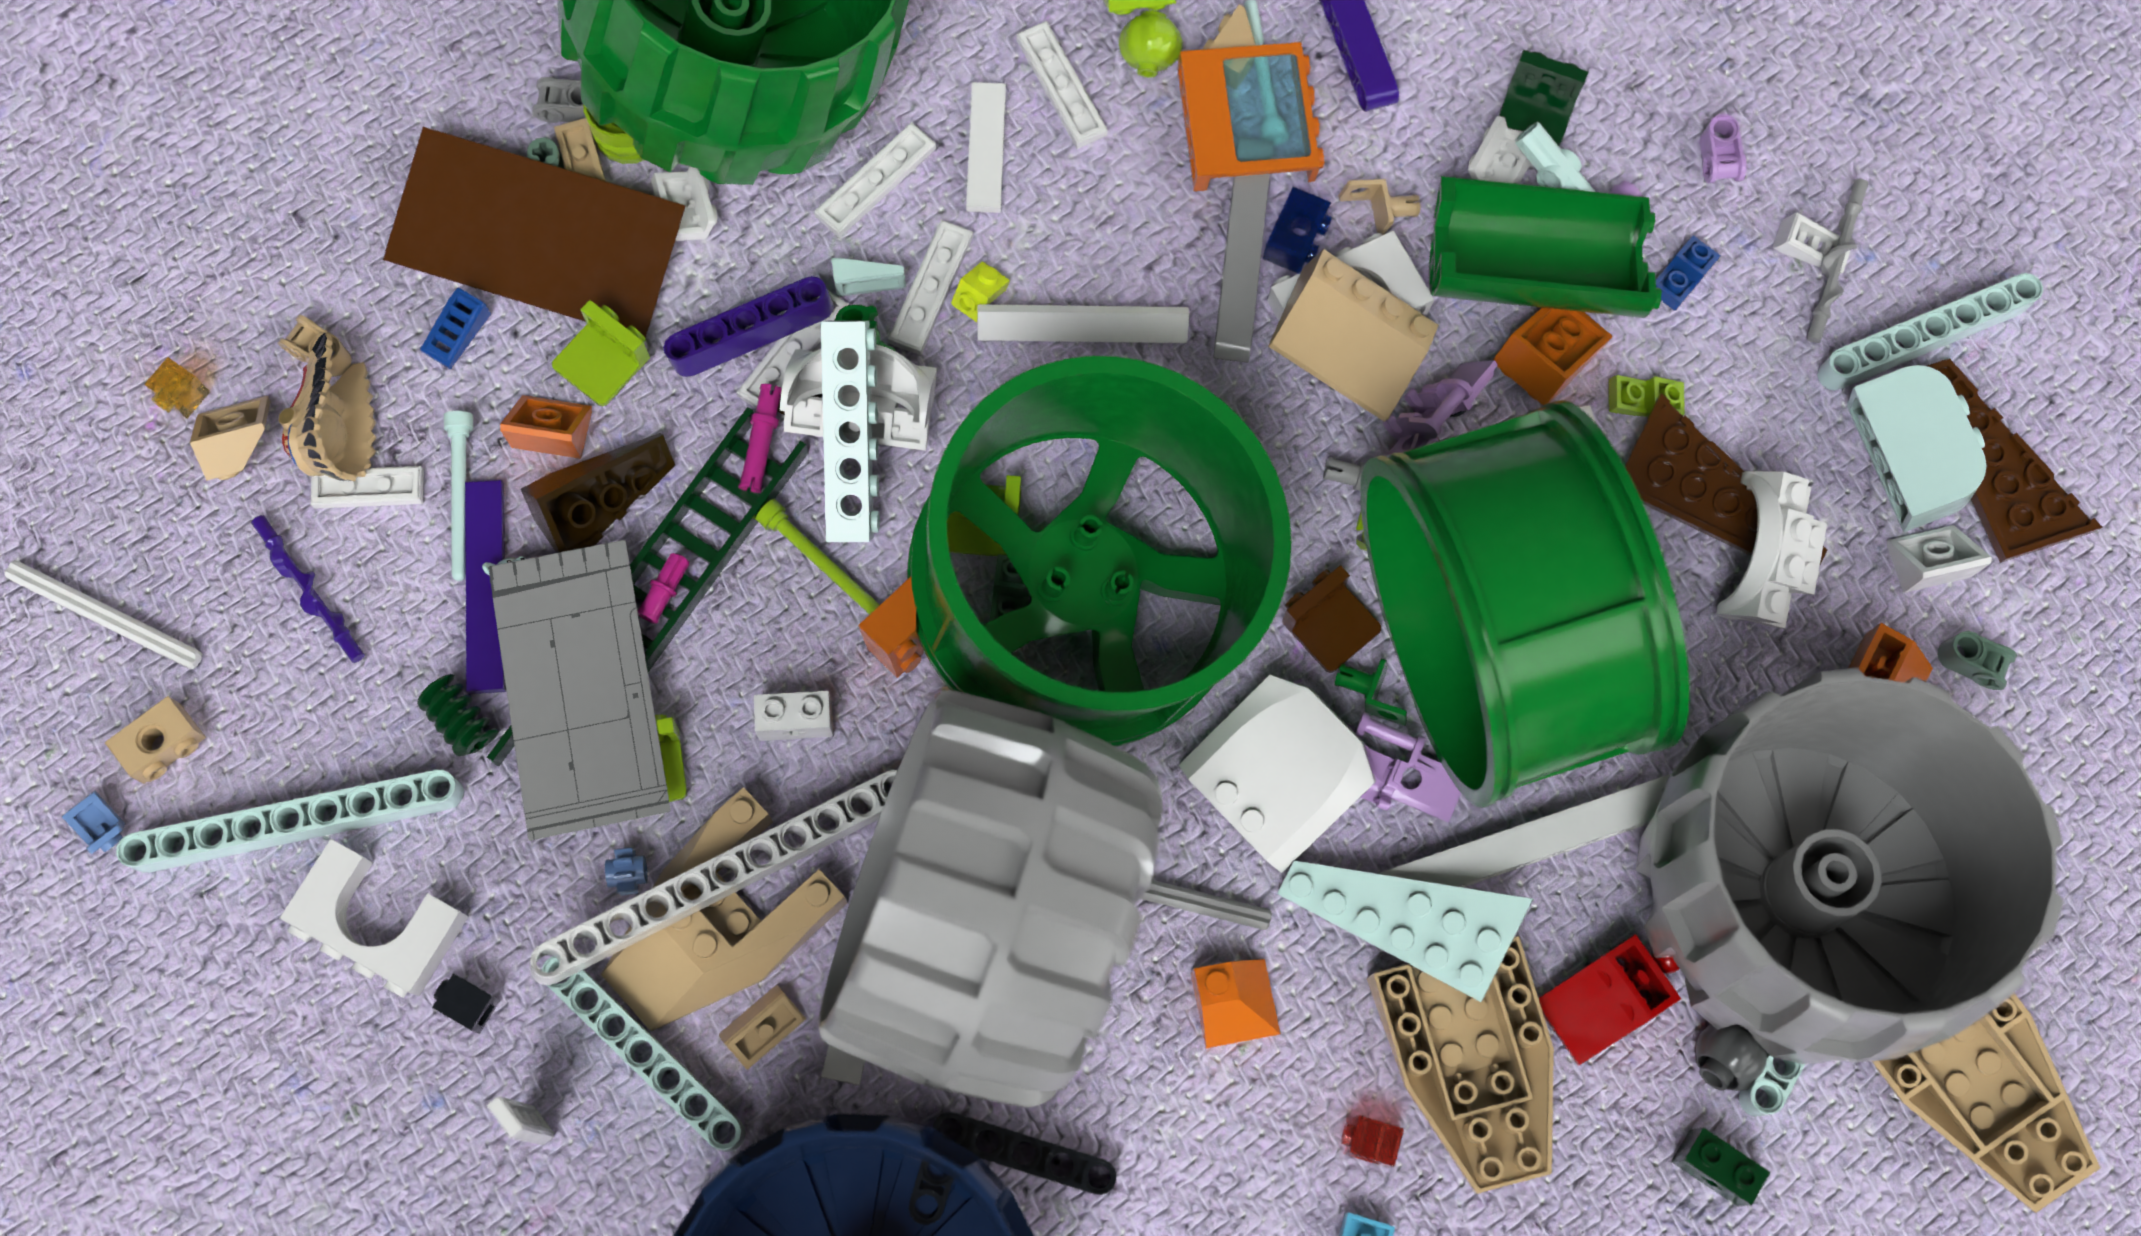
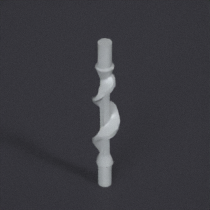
M1855 179L1848 203L1845 205V214L1841 217L1838 224L1841 232L1838 245L1829 250L1821 261V271L1827 278V283L1819 304L1812 312L1814 316L1807 340L1813 343L1821 342L1827 319L1831 317V304L1844 292L1838 278L1846 252L1857 248V244L1852 238L1856 218L1863 209L1862 204L1869 184L1864 179Z

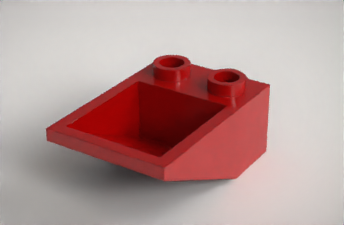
M1635 934L1605 952L1538 999L1545 1019L1579 1066L1681 1000V997L1665 976V974L1677 972L1680 968L1672 957L1655 958L1654 953L1651 956ZM1617 959L1622 960L1625 963V971L1623 970V966L1617 962ZM1639 991L1646 993V995L1648 996V1002L1645 998L1641 996Z

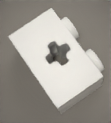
M829 691L754 695L755 733L759 741L833 737L832 699Z

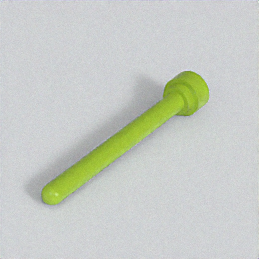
M775 498L767 502L756 515V521L766 530L772 529L774 532L778 530L870 615L880 604L788 521L789 516L785 513L786 508Z

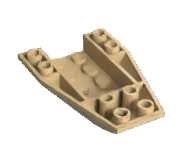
M2015 993L1990 1013L1951 1038L1900 1058L1871 1061L1904 1105L2035 1213L2100 1169V1165L2032 1015Z

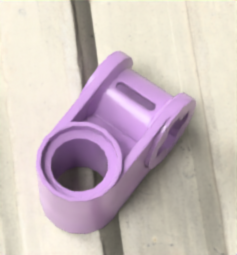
M1729 114L1716 115L1712 118L1699 139L1704 180L1706 183H1714L1716 179L1733 178L1736 182L1743 181L1746 175L1747 164L1742 147L1739 123ZM1714 132L1722 134L1724 139L1719 138Z

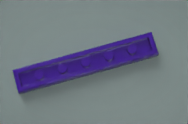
M502 480L465 482L466 692L468 694L506 692L490 576L482 568L485 562L496 565L505 559L504 483Z

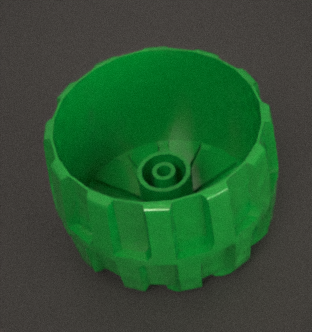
M558 0L561 55L566 60L579 63L581 68V101L599 125L615 123L633 138V145L642 159L668 172H671L678 164L697 168L700 175L717 184L753 185L760 171L767 170L775 174H797L822 162L828 156L839 136L857 126L879 93L898 46L909 0Z

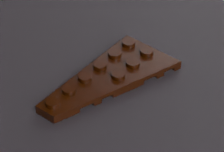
M1950 358L1927 365L1944 374L1951 382L1957 396L1962 395L1965 398L1970 411L1967 418L1972 428L1977 427L1983 436L1985 447L1982 450L1986 459V472L1982 483L1972 496L1971 501L2000 563L2097 532L2103 528L2095 518L2090 519L2078 506L2080 501L2072 493L2067 494L2054 480L2055 474L2018 433L2013 434L2001 421L2003 419L2002 415L1995 408L1991 410L1977 395L1978 389Z

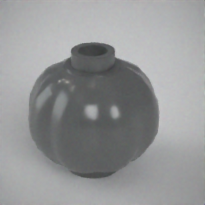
M1710 1024L1697 1039L1695 1060L1700 1068V1076L1711 1087L1721 1091L1725 1089L1743 1091L1747 1090L1764 1071L1767 1064V1053L1750 1034L1748 1029L1734 1024L1717 1030Z

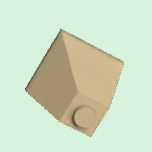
M268 395L197 414L190 444L206 481L215 478L227 480L243 471L265 430L271 403Z

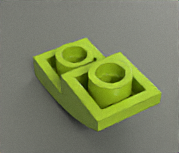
M1615 375L1608 379L1609 412L1648 417L1658 396L1662 393L1671 401L1670 404L1682 416L1685 415L1684 382L1656 376L1647 381L1621 375Z

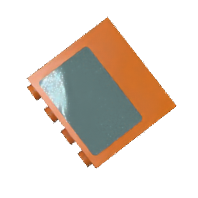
M1302 42L1180 51L1177 72L1194 191H1207L1210 178L1307 171L1308 182H1315L1319 169L1324 167V153L1322 148H1317L1316 137H1319V120L1317 116L1313 117L1311 106H1314L1315 94L1313 86H1308L1307 76L1310 74V60L1308 55H1303Z

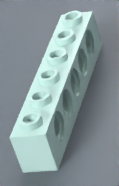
M869 320L821 322L826 542H870L874 538V533H879L880 530L879 511H873V497H878L879 477L878 475H873L872 460H878V439L872 438V424H877L878 408L877 402H871V387H876L877 369L876 365H870V351L876 350L875 328H870ZM845 348H852L857 352L859 362L855 368H848L842 363L841 353ZM845 385H853L858 389L860 397L857 404L851 405L843 400L842 389ZM845 422H854L859 426L860 437L858 440L850 441L845 438L842 431ZM853 458L860 463L861 473L859 476L851 477L845 473L843 468L845 459ZM846 495H855L861 500L862 509L860 512L852 513L846 509L844 505Z

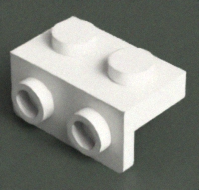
M1497 116L1492 126L1486 129L1483 142L1477 153L1470 158L1468 172L1473 180L1520 184L1531 164L1515 144V139L1522 131L1508 129L1505 118Z
M689 167L687 172L654 173L651 178L654 195L686 205L675 241L707 239L713 226L717 223V210L711 204L708 195V179L700 175L698 169Z

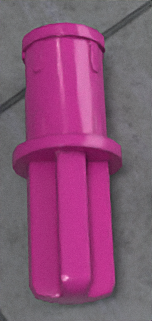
M677 553L670 554L656 580L650 581L652 587L637 610L638 616L650 623H658L671 597H676L675 589L689 566V561L685 557Z

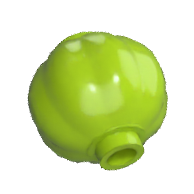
M1150 10L1142 12L1124 26L1119 35L1118 45L1122 57L1129 66L1137 69L1138 75L1152 78L1157 76V72L1167 70L1178 60L1180 51H1182L1183 41L1178 28L1164 13Z

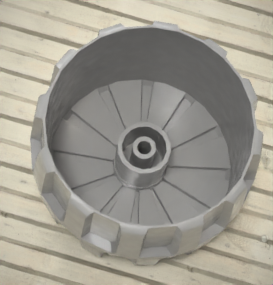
M1857 668L1819 671L1781 695L1770 691L1765 692L1733 711L1695 742L1669 776L1661 790L1663 794L1656 813L1646 827L1639 842L1636 871L1651 878L1654 906L1643 927L1655 958H1673L1686 977L1685 983L1691 1007L1717 1030L1738 1024L1748 1029L1754 1039L1771 1057L1801 1064H1814L1826 1061L1867 1062L1900 1058L1953 1037L1997 1008L2022 987L2024 978L2021 969L2031 953L2054 937L2064 902L2056 892V848L2061 846L2063 841L2054 808L2044 804L2022 764L2025 756L1999 726L1990 728L1953 702L1948 690L1916 677H1912L1906 682L1865 677Z
M952 690L939 691L925 709L912 735L866 853L837 942L824 990L819 1016L821 1039L831 1046L922 1085L978 1099L1019 1107H1033L1051 1100L1056 1095L1057 1090L1066 1088L1080 1070L1087 1038L1096 1039L1112 1005L1110 973L1113 965L1123 967L1127 965L1141 922V915L1135 904L1151 884L1160 842L1157 830L1162 818V793L1156 776L1148 765L1137 757L1056 718Z

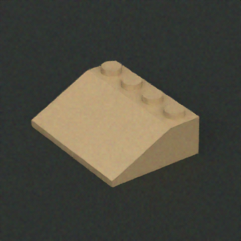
M1323 249L1302 269L1268 347L1385 422L1389 419L1428 353L1439 325Z

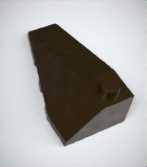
M658 433L552 472L521 488V492L534 521L555 552L560 553L596 545L604 537L602 533L616 519L620 521L628 513L626 509L641 495H646L675 466L664 435Z

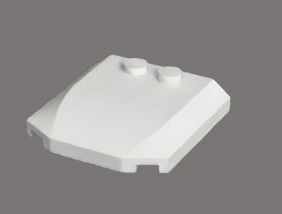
M1269 675L1179 764L1188 780L1254 849L1281 873L1376 782L1364 742L1311 688L1275 675Z

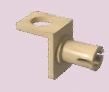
M1386 179L1351 180L1346 183L1338 195L1339 201L1371 200L1377 233L1382 235L1393 224L1394 217H1417L1420 213V202L1414 203V201H1419L1418 195L1390 196ZM1368 188L1362 192L1352 193L1355 189Z

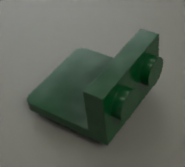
M1523 50L1499 116L1505 118L1508 129L1522 132L1534 123L1539 122L1559 146L1564 138L1576 100L1585 84L1589 71L1580 69L1572 63H1562L1553 60L1540 52Z

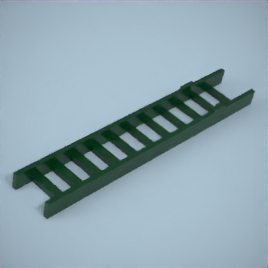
M748 407L630 564L635 598L642 603L647 593L634 584L648 565L658 572L662 570L666 562L656 556V554L668 538L709 564L697 582L689 576L683 575L678 585L688 590L689 593L675 611L667 606L665 607L661 615L668 619V621L656 638L651 640L641 633L643 647L647 649L644 653L647 672L653 667L756 526L758 521L755 518L760 509L767 502L778 496L808 455L806 444L799 441L782 466L767 458L764 474L772 480L761 494L750 492V487L747 488V491L741 490L738 487L740 481L720 468L731 453L745 462L748 445L741 440L752 426L750 420L754 413ZM710 482H713L751 507L740 523L700 498V495ZM689 510L730 535L719 551L679 526V523ZM512 725L509 726L487 756L498 767L514 747Z

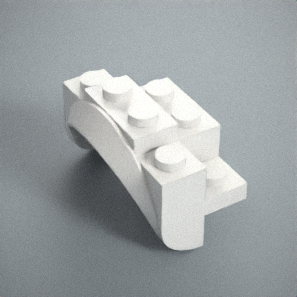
M876 344V350L870 351V365H876L877 385L876 387H871V402H877L878 408L877 424H872V438H877L879 445L926 451L930 412L935 397L937 368L915 365L892 349ZM845 348L841 353V361L846 367L855 368L859 362V356L854 349ZM795 349L787 365L780 402V411H785L784 432L823 437V398L812 397L822 394L821 349L814 352ZM845 385L842 389L843 400L851 405L857 404L860 397L858 389L853 385ZM898 403L907 409L898 408ZM845 422L842 429L845 438L850 441L858 440L860 437L859 426L854 422Z
M1781 471L1742 472L1740 483L1747 486L1746 490L1753 492L1757 504L1758 525L1756 541L1743 579L1736 590L1718 604L1716 615L1726 619L1745 620L1774 628H1785L1791 594H1815L1827 523L1814 519L1813 515L1806 514L1811 487L1808 486L1809 479Z

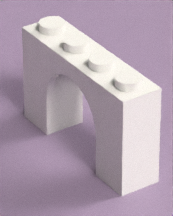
M1394 230L1384 235L1376 233L1367 238L1363 245L1354 249L1346 247L1334 255L1421 314L1426 315L1429 313L1434 298ZM1300 274L1293 277L1290 275L1283 276L1272 284L1267 301L1278 321L1283 314Z
M330 839L280 916V919L290 924L287 932L305 942H308L310 937L315 938L323 943L319 949L320 951L340 961L343 955L355 961L351 967L353 970L369 979H372L376 973L387 980L384 985L386 989L403 998L407 992L419 997L467 921L468 916L427 893L410 922L398 937L380 946L360 945L349 932L346 913L351 897L373 862Z

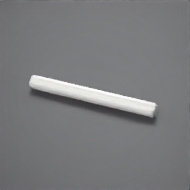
M17 560L10 562L5 570V577L189 669H195L202 659V653L197 649Z

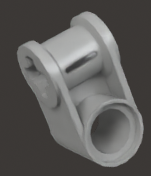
M542 77L537 80L536 86L539 90L538 101L532 109V114L535 118L549 123L573 122L586 118L583 112V104L579 105L582 102L581 80H565L553 77Z

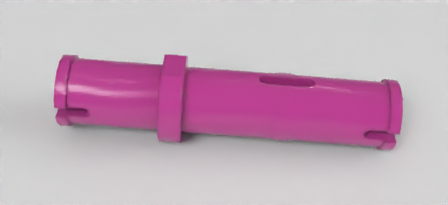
M772 384L760 385L756 411L752 414L750 420L752 430L742 477L738 486L741 490L747 491L751 484L750 492L761 493L762 482L773 430L778 427L779 422L776 416L782 388L775 386L770 395Z

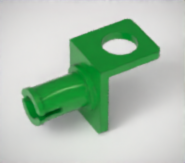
M1381 658L1377 671H1374L1372 674L1346 666L1343 663L1339 668L1340 673H1337L1335 679V686L1364 694L1366 699L1365 712L1403 726L1406 725V710L1376 700L1387 673V660Z

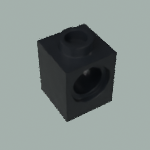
M452 974L449 980H443L434 994L436 1001L432 1008L469 1030L480 1034L501 1000L467 980Z

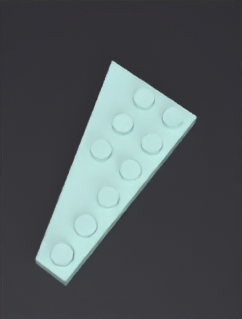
M1295 860L1277 893L1480 1002L1483 1001L1534 900L1533 898Z

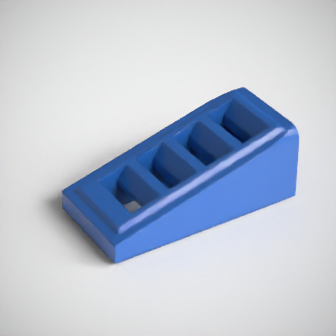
M457 287L444 306L420 351L451 370L491 315L487 305ZM466 307L469 310H471L472 313L468 315L467 313L463 312L462 309ZM456 318L465 323L463 328L453 323ZM449 330L457 335L456 341L446 336L445 332ZM440 341L450 347L449 353L436 347L437 343Z

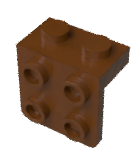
M1341 565L1332 572L1326 569L1320 573L1312 582L1314 587L1305 595L1301 591L1295 594L1285 604L1287 610L1282 619L1283 625L1322 668L1329 673H1333L1340 668L1342 663L1347 662L1381 631L1380 623L1346 587L1350 575Z

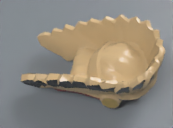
M325 332L317 339L311 350L309 363L303 368L301 387L292 405L279 414L278 421L283 427L282 444L284 451L293 460L294 464L308 476L325 475L339 481H356V477L366 476V469L371 467L370 458L376 452L372 447V443L376 440V436L372 432L376 422L373 419L375 409L369 404L373 398V395L368 392L370 380L366 379L368 371L365 363L361 362L352 364L336 384L330 387L331 384L329 382L332 377L330 371L333 363L330 359L333 353L331 349L333 341L332 335Z

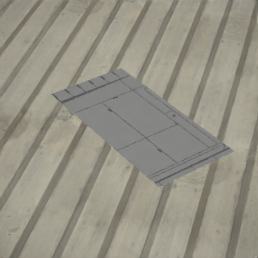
M621 540L489 566L528 840L532 841L670 812L626 541Z

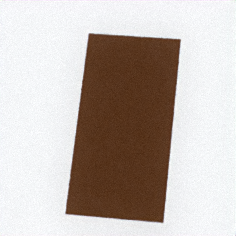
M423 127L383 260L585 321L580 310L591 300L599 307L602 305L609 307L619 317L618 322L626 328L630 325L633 326L646 338L686 205Z

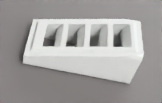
M1795 213L1782 220L1773 249L1821 268L1823 257L1831 250L1832 246L1837 247L1840 236L1803 215ZM1806 236L1809 237L1807 245L1804 244ZM1819 242H1823L1820 252L1817 251ZM1851 250L1845 254L1840 274L1844 272Z

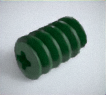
M449 674L430 683L419 696L417 705L420 710L426 711V717L429 721L435 722V729L437 732L444 734V741L449 745H453V753L457 756H465L487 746L498 735V730L492 728L484 731L490 723L489 718L475 719L481 712V708L479 706L466 708L471 703L472 696L466 694L458 697L463 691L464 686L461 683L449 686L455 676Z

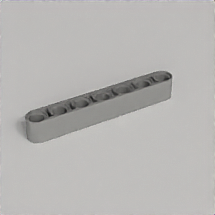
M1239 138L1236 158L1240 162L1269 160L1272 158L1273 142ZM1270 174L1233 177L1213 359L1249 362Z

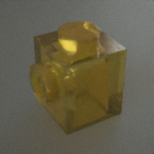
M169 357L165 359L144 384L154 394L151 398L152 402L167 413L173 409L186 419L190 417L210 393L195 375Z

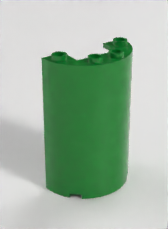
M1441 176L1434 210V233L1431 235L1429 254V290L1432 296L1646 318L1652 309L1659 308L1661 288H1656L1655 273L1648 272V262H1643L1642 253L1647 233L1653 232L1655 225V213L1650 212L1649 197Z

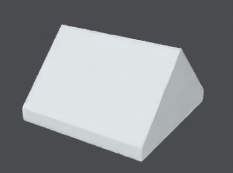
M1954 525L1887 540V548L1903 593L1971 578L1991 564L1992 557Z

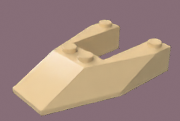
M743 787L721 806L663 869L652 888L760 835L773 823L770 815ZM721 867L717 869L715 873L719 880L725 882L724 879L717 873L719 870L723 868ZM820 869L762 921L736 893H733L613 954L601 976L648 1029L654 1031L763 981L848 902L845 896ZM692 884L684 885L680 889L682 895L689 900L698 899L702 895L700 889ZM651 902L645 907L646 912L655 918L662 917L667 913L665 906L660 902ZM631 925L629 926L625 935H627L632 930Z

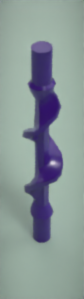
M264 515L255 517L251 524L264 540L265 547L270 550L272 565L282 576L294 578L302 589L303 594L300 598V606L303 611L310 615L321 617L332 631L335 643L340 645L352 663L362 660L365 654L350 635V630L344 626L343 614L331 612L314 590L313 580L315 573L313 571L301 572L284 549V541L281 535L276 533Z

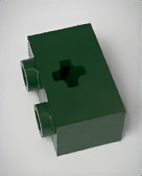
M1704 1127L1689 1130L1671 1161L1736 1206H1752L1771 1173Z

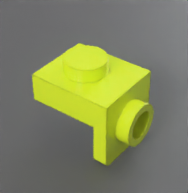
M982 261L960 279L951 304L977 322L978 304L992 303L1006 291L1010 280L1000 274L995 268Z

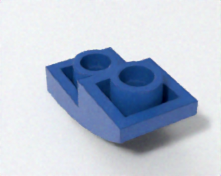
M1693 235L1656 279V288H1661V301L1676 311L1721 255Z

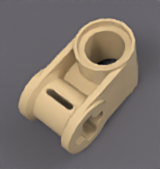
M299 314L296 318L297 324L285 339L281 338L278 341V345L296 359L309 363L313 346L317 339L326 332L332 335L333 344L331 349L335 351L330 359L333 362L330 373L332 377L343 375L352 364L350 353L336 336L322 329L307 317Z

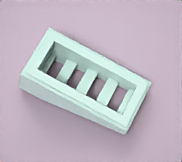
M831 258L837 296L903 289L906 287L903 266Z

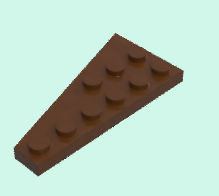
M1661 393L1624 465L1643 504L1752 556L1757 534L1758 512L1753 492L1746 490L1747 486L1740 483L1742 472L1745 471L1713 441H1709L1694 427L1695 424L1685 415L1682 416L1670 404L1671 401ZM1824 546L1822 550L1820 565L1827 552V549Z

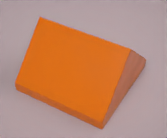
M522 395L500 423V431L511 448L581 459L591 419L592 406Z

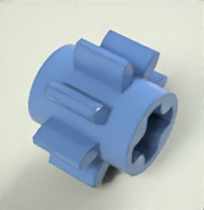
M633 847L615 849V859L605 860V877L608 888L617 887V893H620V896L638 894V884H647L648 882L645 856H636V851L633 850Z

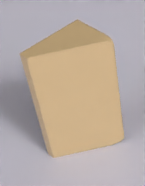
M776 985L721 1031L719 1037L748 1070L804 1022L806 1018L782 989Z

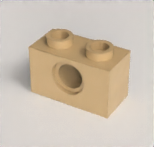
M167 696L104 743L128 775L145 784L147 781H154L164 775L167 767L178 758L187 757L196 751L199 746L198 743L204 740L206 736L184 707ZM163 735L164 741L161 747L152 750L154 740Z

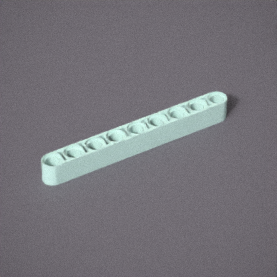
M432 770L131 833L119 841L116 855L123 865L142 873H150L450 810L461 803L464 797V789L462 784L449 772ZM443 782H450L449 792L441 798H436V788ZM412 790L411 801L406 805L399 806L398 798L403 791ZM374 797L375 805L373 809L368 813L362 814V803L366 799ZM336 805L337 813L335 817L330 821L324 822L325 810L330 806ZM298 813L299 821L297 825L292 829H287V819L292 814ZM260 821L261 829L256 836L249 837L248 830L254 822ZM222 829L223 837L221 841L211 845L212 834ZM184 837L183 848L174 854L173 845L175 841ZM145 845L146 853L144 857L136 861L135 853L137 849Z

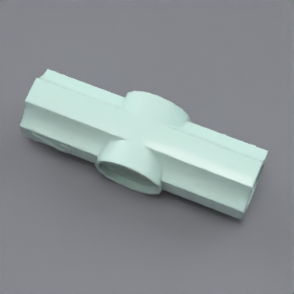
M1539 122L1531 125L1515 139V144L1537 169L1536 179L1539 186L1596 192L1580 173L1582 165L1578 156L1568 149H1560Z

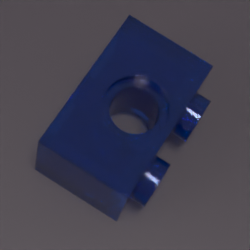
M1292 187L1266 243L1262 259L1300 274L1305 264H1308L1317 255L1320 246L1316 245L1315 242L1318 235L1320 234L1325 237L1333 218L1327 215L1331 202ZM1293 229H1302L1307 234L1297 235L1293 232Z

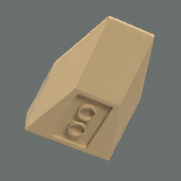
M1520 937L1514 938L1482 1002L1416 967L1410 966V964L1373 973L1369 976L1367 982L1404 1087L1474 1192L1478 1194L1552 1174L1554 1048Z

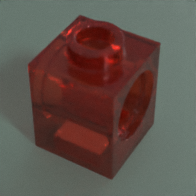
M1361 1115L1355 1116L1352 1123L1346 1122L1342 1133L1341 1144L1346 1145L1344 1155L1386 1168L1395 1167L1404 1128Z

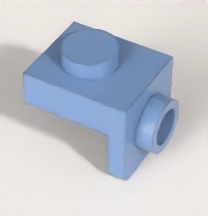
M95 790L62 815V818L88 845L86 849L91 854L99 848L106 852L123 838L120 832L124 829L126 823Z

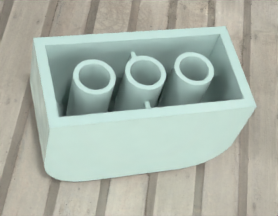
M1914 365L1904 367L1853 387L1847 408L1903 533L1952 515L1964 508L1985 476L1986 459L1982 450L1985 447V443L1980 430L1977 427L1972 428L1967 418L1970 411L1965 398L1962 395L1957 396L1949 379L1934 368Z

